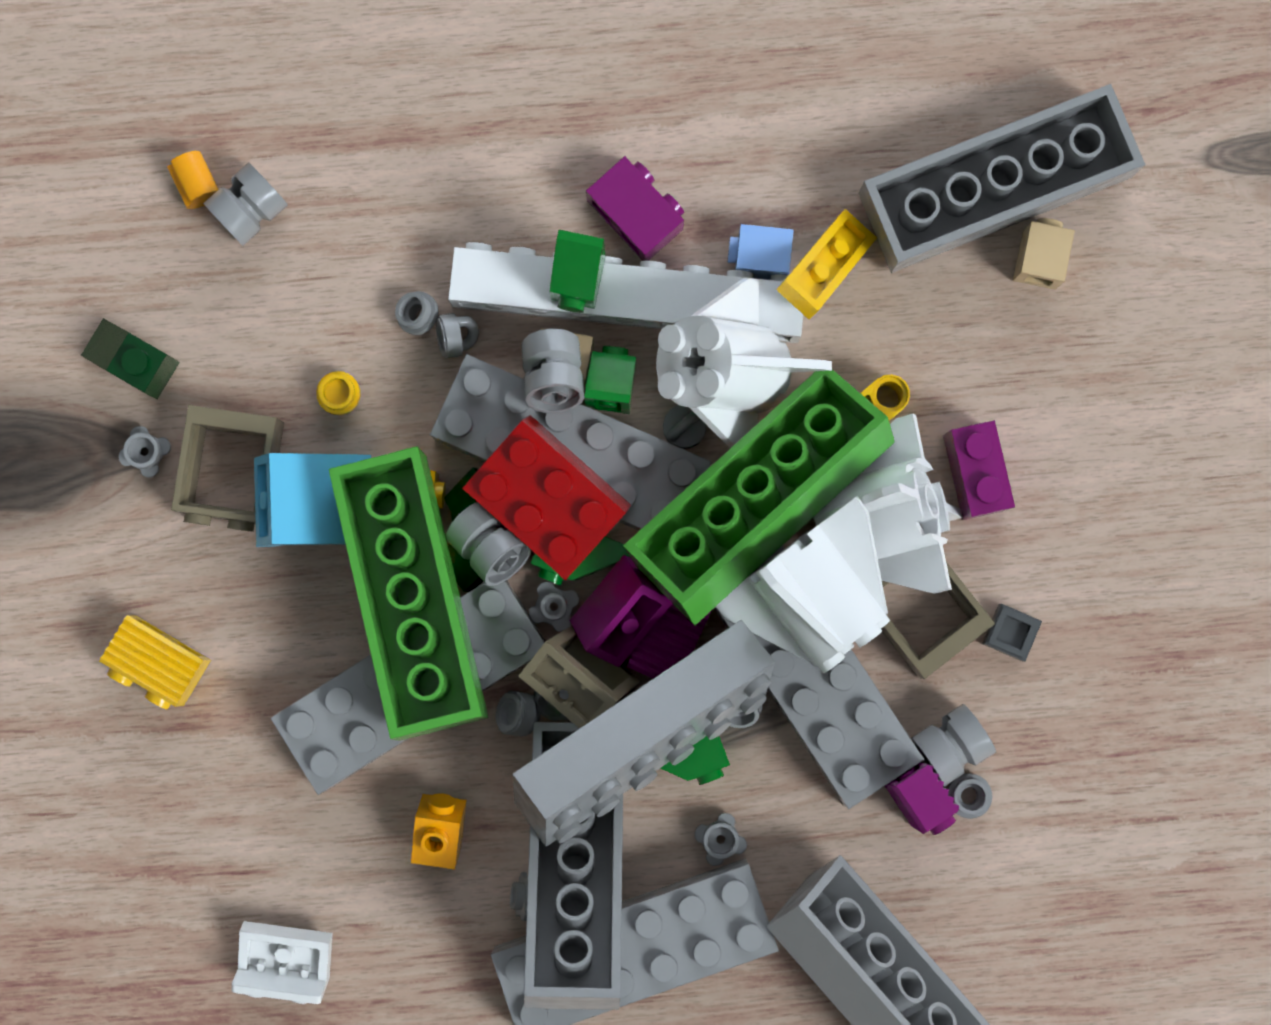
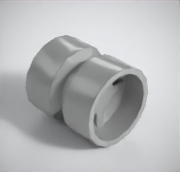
M249 162L231 178L232 187L230 189L221 187L203 203L242 246L261 230L260 221L262 219L271 221L288 206L285 200Z
M551 328L536 331L524 338L521 349L523 368L526 373L524 376V390L527 406L543 413L566 412L579 406L584 400L583 375L580 370L582 363L578 336L564 329Z
M478 502L463 510L451 523L446 534V539L463 559L470 560L471 568L488 586L501 584L511 578L526 563L531 553L529 547L511 531L506 529L501 522Z
M965 704L960 705L943 716L940 728L930 725L911 738L924 758L923 762L934 766L933 772L939 774L938 779L944 782L943 787L964 774V765L966 763L976 766L996 753V749L988 734Z

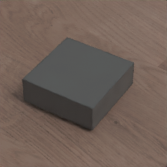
M998 604L992 619L995 624L987 630L982 645L1025 662L1042 621L1004 604Z

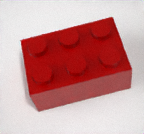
M531 415L523 419L462 488L565 580L631 507L627 500Z

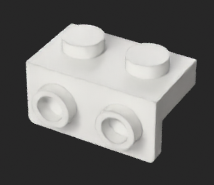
M244 921L239 931L238 970L232 981L231 991L254 998L268 997L290 1000L299 1004L321 1003L330 978L333 933Z

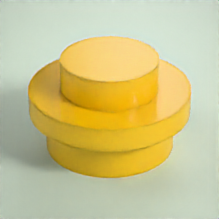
M335 371L328 373L320 380L316 389V397L319 405L326 412L333 415H345L353 411L358 405L361 390L356 379L350 374Z

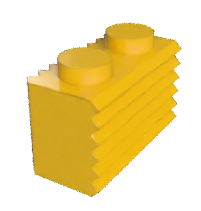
M127 615L119 626L118 631L114 634L113 639L109 642V646L105 649L104 654L100 657L99 662L110 668L107 672L110 678L127 687H130L133 682L148 690L144 696L147 700L168 710L170 705L175 707L185 705L211 659L135 615Z

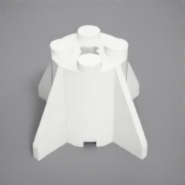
M747 278L735 283L691 316L679 319L674 325H667L661 329L658 336L659 346L656 358L657 386L661 396L671 399L677 405L689 407L731 448L758 424V413L769 411L775 406L772 403L779 394H785L790 385L792 372L832 371V361L791 358L790 350L786 343L779 341L778 337L774 334L776 332L768 327L759 326V280Z
M909 414L896 418L890 424L895 443L820 510L813 519H815L817 526L858 496L869 511L882 581L936 594L952 590L943 544H946L948 539L941 537V533L950 530L949 521L963 518L960 508L946 503L940 482L930 483L925 472L932 471L933 468L924 457L916 415Z
M856 496L816 527L802 534L792 544L773 557L764 567L761 566L747 577L716 608L725 619L733 623L742 620L752 633L812 663L814 667L818 666L822 673H826L845 658L844 654L854 647V641L861 648L882 632L881 628L890 621L886 615L888 611L869 511L858 496Z

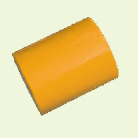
M190 151L171 160L172 164L167 166L186 208L196 209L205 206L203 203L218 190V187L200 151Z

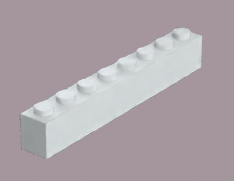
M468 242L466 243V248L454 247L448 300L452 307L663 329L667 325H674L679 319L691 316L741 279L754 278L752 272L744 270H728L727 276L709 274V268L697 265H686L683 267V271L668 270L665 263L657 261H641L640 266L622 265V259L606 256L595 309L584 307L583 313H576L558 308V301L551 300L549 290L555 252H553V257L535 256V250L525 247H510L509 253L492 251L491 245ZM771 275L770 280L755 279L759 280V326L768 327L776 333L774 334L780 342L798 343L802 333L803 314L776 290L788 275Z

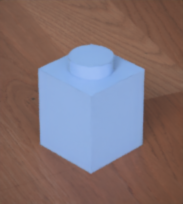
M741 224L738 237L730 236L727 263H736L735 270L752 272L753 278L770 280L771 275L775 274L789 275L794 229Z

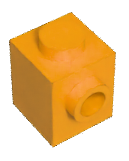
M443 793L433 795L422 794L414 821L411 863L455 870L462 847L467 800L453 798Z

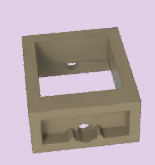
M188 405L171 510L185 514L183 522L210 526L211 518L228 520L227 528L254 532L256 524L255 504L254 511H246L195 503L206 429L265 437L263 455L268 453H280L284 422L276 417Z
M947 562L952 590H948V593L963 610L967 618L919 656L891 620L881 628L886 638L920 679H926L995 624ZM882 581L883 587L889 582Z
M572 625L545 641L518 675L579 729L629 696L641 682L622 664L620 667H617L586 652ZM562 689L566 690L569 694L566 700L562 699L559 695Z

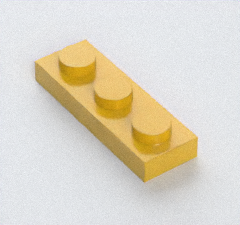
M844 209L776 290L810 320L841 284L877 237L847 209Z

